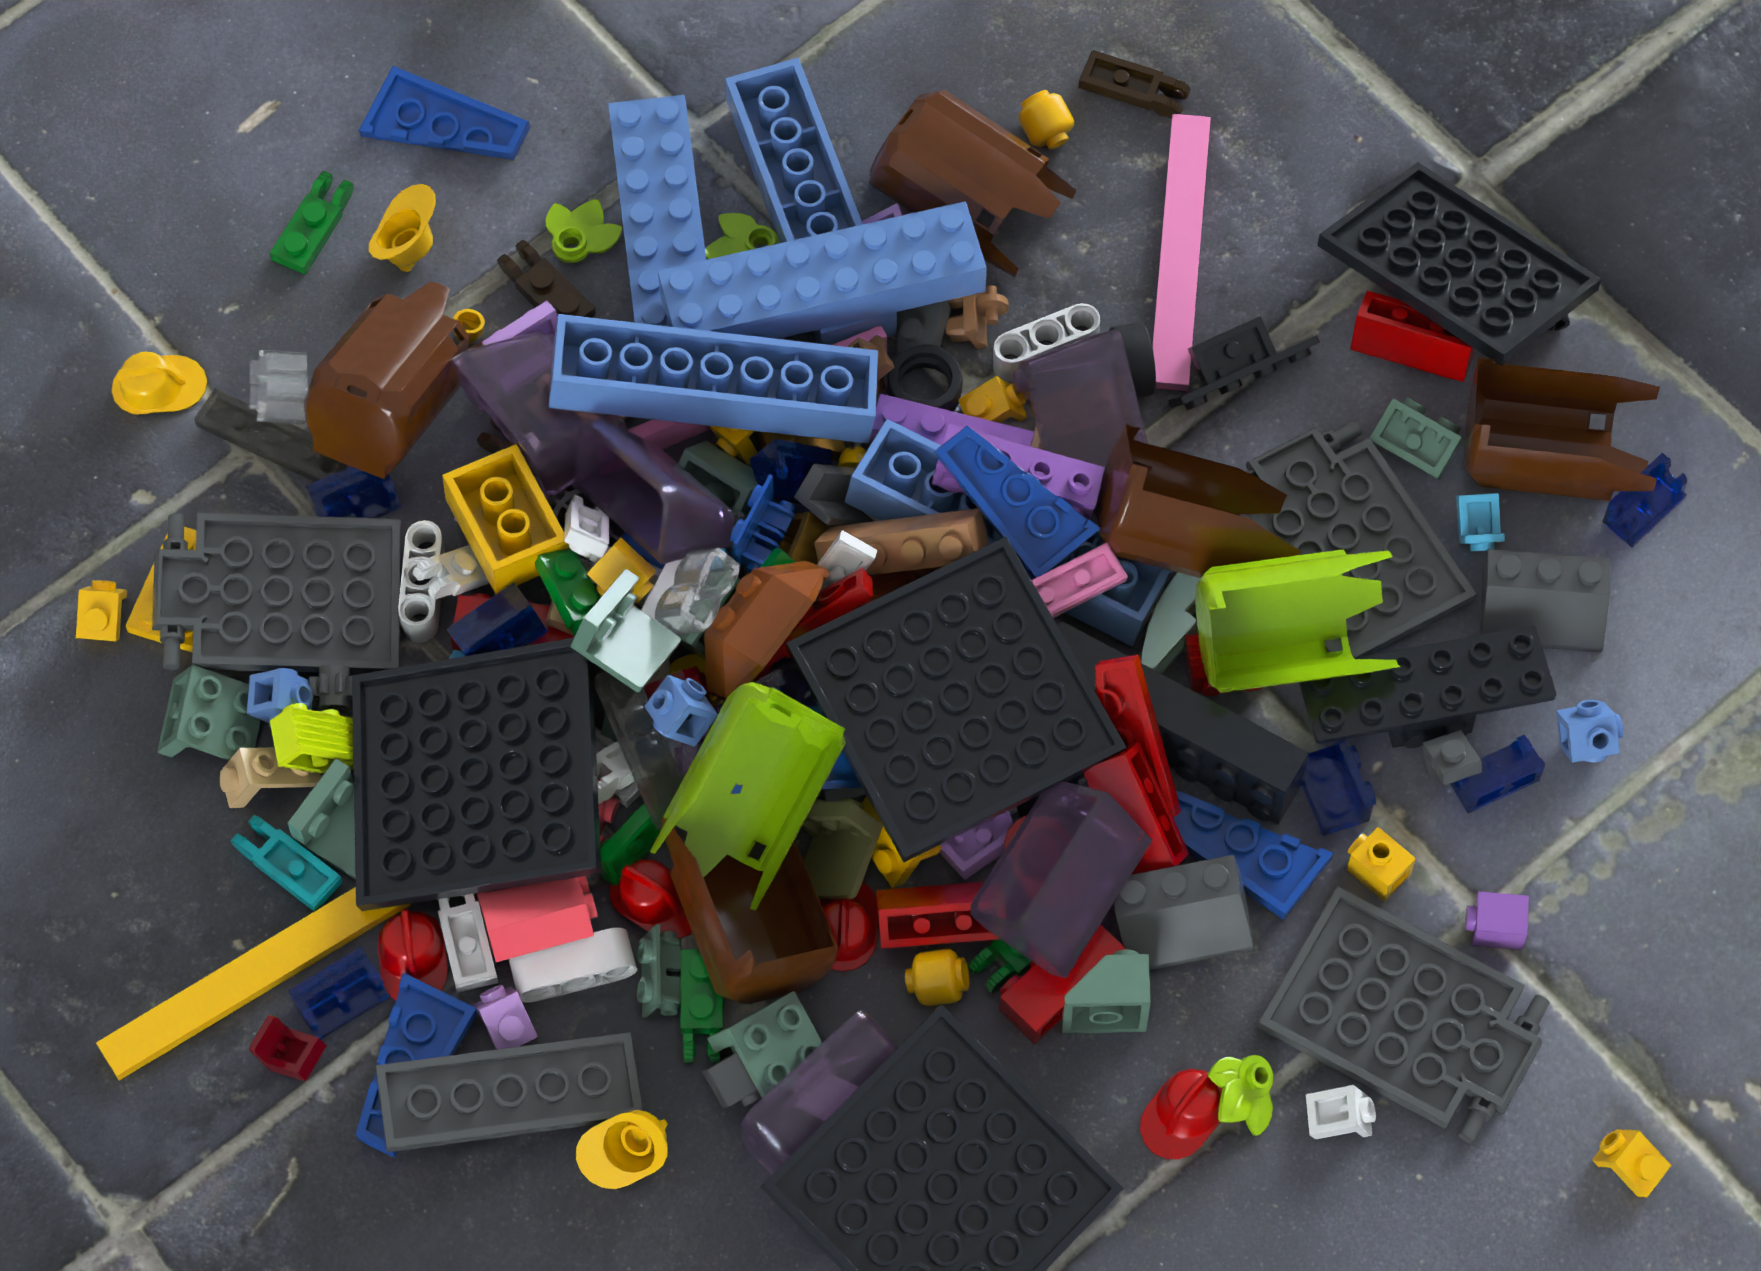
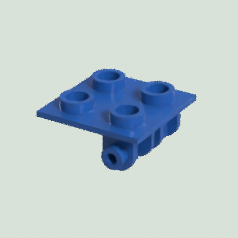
M770 474L763 486L756 485L748 502V507L751 510L746 520L739 519L732 531L730 541L734 543L731 555L734 556V571L739 573L743 564L747 566L745 570L749 574L754 568H760L770 553L776 548L779 549V545L775 541H783L784 534H786L795 518L793 513L795 506L785 500H781L779 504L773 502V475Z

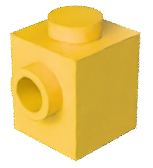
M620 537L587 572V575L598 584L596 589L603 596L625 569L629 570L639 577L632 592L637 596L635 602L638 603L653 588L654 585L648 580L656 570Z
M1377 827L1369 836H1366L1364 833L1361 834L1348 850L1350 858L1347 871L1385 902L1412 874L1416 858L1382 829Z

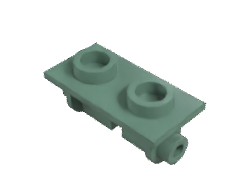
M656 924L639 940L637 946V961L641 963L642 978L637 987L638 1002L642 1003V1018H647L656 1008L661 1009V1014L664 1016H673L678 1014V1008L681 1007V977L666 975V971L679 972L681 970V941L677 939V934L673 931L660 933V925Z

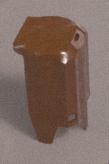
M946 90L922 94L914 100L886 138L870 169L869 183L910 212L916 213L966 201L984 261L1013 277H1016L1019 268L991 243L1003 219L1012 207L1050 219L1061 204L1050 190L1073 199L1076 193L1075 188L1047 167L1049 158ZM983 208L996 216L990 227L977 220Z
M430 281L404 299L388 293L375 298L314 370L303 403L306 424L313 438L312 451L382 479H385L403 460L464 384L485 352L482 345L484 340L468 349L470 336L458 320L443 315L449 288L440 283ZM453 330L461 340L458 345L449 336Z
M1478 358L1477 367L1472 379L1467 410L1463 464L1466 471L1480 487L1611 501L1613 491H1654L1657 479L1647 476L1648 461L1611 447V437L1617 403L1656 400L1660 386L1602 374L1510 364L1501 366L1493 363V359ZM1591 413L1606 415L1604 429L1589 428Z
M1125 424L1120 439L1116 443L1107 462L1096 505L1098 523L1101 528L1100 536L1104 544L1108 543L1117 557L1201 578L1206 571L1215 566L1301 554L1300 550L1272 534L1250 518L1240 516L1241 514H1279L1287 494L1237 467L1133 440L1140 428Z
M662 819L661 828L663 827L667 819ZM673 827L665 839L674 864L670 875L712 985L718 995L739 1003L752 1004L781 997L793 991L798 993L812 986L827 974L837 959L838 946L795 840L759 906L754 911L750 907L763 872L746 864L739 865L735 858L727 854L703 878L697 860L682 842Z

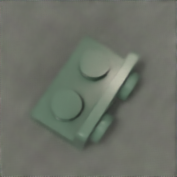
M1408 397L1405 398L1403 403L1393 398L1370 439L1372 442L1440 480L1458 447H1462L1465 443V439L1458 435L1461 427L1440 416L1437 422L1424 416L1427 408Z

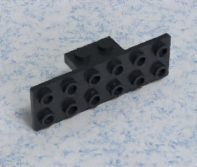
M1534 625L1354 658L1396 660L1400 667L1364 674L1299 682L1317 744L1389 731L1388 734L1392 748L1400 746L1417 748L1422 746L1424 742L1461 730L1465 736L1472 733L1476 715L1552 701L1556 697L1553 680L1537 628Z

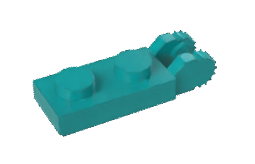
M253 815L248 824L257 835L267 841L260 849L246 837L236 834L230 840L232 845L241 854L253 862V865L312 911L318 910L343 883L342 877L280 828L276 830L259 816Z

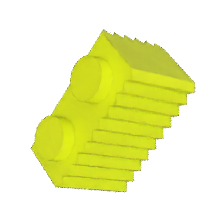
M296 703L286 706L280 714L270 720L278 767L298 768V771L305 770V772L311 771V773L317 772L320 774L325 773L333 761L338 759L348 765L350 770L354 769L352 717L341 716L339 711L334 709L320 712L308 710L305 704Z

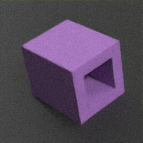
M1478 891L1474 905H1467L1465 914V930L1472 931L1471 946L1522 950L1528 931L1529 896Z

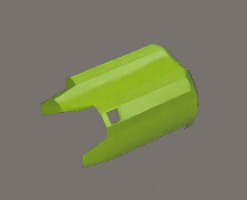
M1342 549L1211 567L1204 573L1195 588L1199 647L1209 684L1221 693L1364 674L1400 667L1396 660L1354 659L1347 637L1346 619L1383 603L1381 581L1347 577L1342 574L1364 565L1391 558V552L1378 551L1347 555ZM1340 639L1342 651L1327 653L1325 641Z
M753 682L740 685L727 697L663 816L667 820L650 852L654 854L657 852L676 825L687 831L685 846L697 860L703 878L727 854L756 870L763 871L750 909L755 911L846 744L843 735L845 729L775 688H769ZM736 783L737 785H743L739 794H730ZM756 842L766 846L759 861L749 856Z

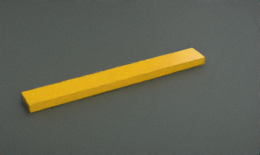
M356 887L99 1040L96 1044L120 1081L410 906V904L361 911L356 906Z

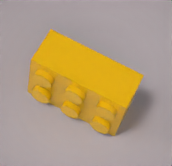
M517 444L442 475L445 499L495 594L540 576L535 567V561L539 554L569 549L568 543L564 542L565 533Z

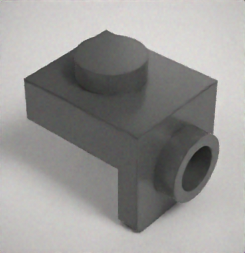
M1461 730L1423 743L1425 771L1430 777L1437 775L1443 785L1482 773L1481 759Z

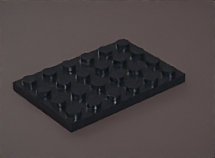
M1419 162L1320 233L1317 245L1501 366L1597 292L1601 282V278Z

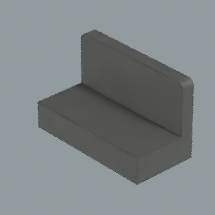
M813 464L794 496L795 499L828 525L841 526L873 522V519L863 511L845 503L850 479L856 468Z

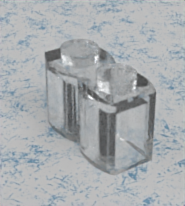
M259 349L258 360H250L249 384H256V386L250 385L249 409L256 410L257 421L305 424L303 403L308 392L307 352Z
M719 547L690 552L677 567L674 585L669 587L660 597L655 610V619L676 635L698 633L706 630L718 614L720 598L732 589L737 580L739 563Z

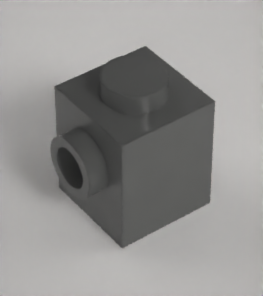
M737 1052L702 1071L722 1108L730 1107L740 1100L745 1107L761 1098Z

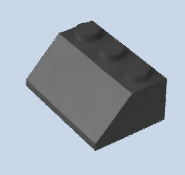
M1488 549L1482 570L1480 635L1534 625L1537 628L1542 648L1602 652L1610 598V558Z
M1234 854L1110 879L1116 919L1123 946L1126 950L1137 951L1138 954H1148L1149 970L1255 949L1242 874Z

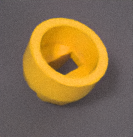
M463 309L454 315L453 319L458 320L469 334V344L479 340L484 331V317L473 309ZM453 330V333H454V336L456 337V339H457L458 341H461V340L459 339V337L457 336V334H456V333L454 332V330Z

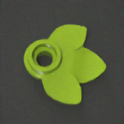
M598 199L588 201L572 212L563 205L554 203L546 215V228L553 236V253L559 260L566 263L579 262L586 258L589 253L606 252L618 242L622 234L621 226L610 223L604 224V213ZM568 244L577 245L575 248H566Z
M742 213L720 214L718 216L719 225L724 236L705 248L706 259L756 249L755 246L758 244H765L767 246L779 244L780 240L775 231L768 226L757 225L755 220L749 215Z
M1259 1055L1246 1056L1241 1060L1233 1057H1225L1218 1060L1208 1072V1077L1220 1088H1223L1219 1102L1218 1120L1223 1123L1246 1120V1124L1253 1136L1260 1135L1269 1125L1273 1112V1104L1269 1094L1273 1085V1071L1270 1064Z

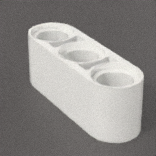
M1080 303L1003 333L994 342V373L1005 381L1014 382L1090 352L1098 344L1099 312L1089 304ZM1085 326L1089 329L1080 331L1075 329V327ZM1043 340H1049L1053 342V344L1043 345L1039 342ZM1011 354L1017 356L1018 358L1011 360L1006 359L1003 356Z
M427 520L418 521L407 530L398 605L403 633L407 639L416 643L427 642L437 634L441 598L433 599L428 593L429 587L439 578L434 576L428 578L430 581L424 585H415L414 582L417 578L412 572L423 560L445 553L440 528L435 523ZM424 542L434 543L427 549L418 548ZM418 614L427 616L419 622L410 621L413 616Z
M610 928L594 932V936L509 959L516 991L524 1003L537 1002L620 981L632 976L637 971L628 932L624 928Z

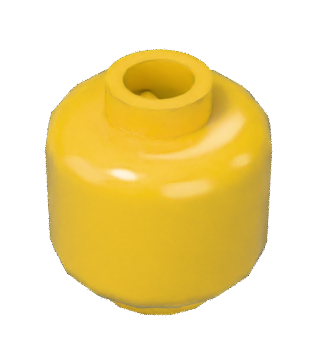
M1043 90L1031 95L1021 103L1022 110L1018 114V121L1032 146L1042 147L1047 145L1049 150H1053L1069 140L1067 133L1074 127V118L1061 95L1056 93L1049 94L1048 90Z
M952 949L918 953L913 959L912 968H908L905 971L907 991L909 994L915 993L919 1003L924 1006L958 1002L962 998L963 991H968L970 986L969 970L965 958H959Z

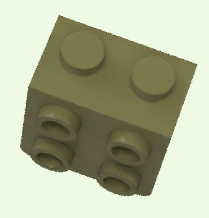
M843 798L837 802H826L816 799L801 826L803 830L813 837L804 863L819 900H850L856 897L883 827L881 823L864 811V806L853 799Z

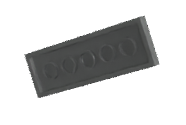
M631 1032L376 1065L386 1152L596 1125L621 1113L633 1110L643 1111Z

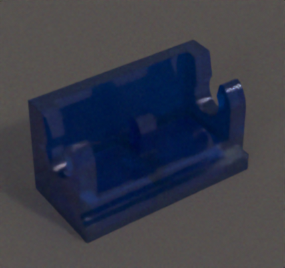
M774 439L749 460L757 484L763 486L769 474L773 475V499L801 504L794 496L813 464L833 465L831 458L834 456L830 449Z
M1663 452L1641 472V474L1657 479L1654 491H1620L1608 503L1602 522L1631 547H1634L1686 498L1687 494L1684 493L1687 484V477L1682 473L1675 478L1670 473L1671 459Z
M351 466L306 486L310 505L317 517L378 518L401 508L400 501L395 493L396 488L389 474L385 479H382Z
M514 582L446 629L464 656L528 646L548 632L531 604Z
M1525 735L1516 738L1517 740L1512 742L1511 745L1480 758L1482 773L1450 783L1467 814L1540 781L1545 763L1538 756Z
M359 947L288 990L293 1005L313 1036L320 1039L390 998L383 986L382 978L362 947Z

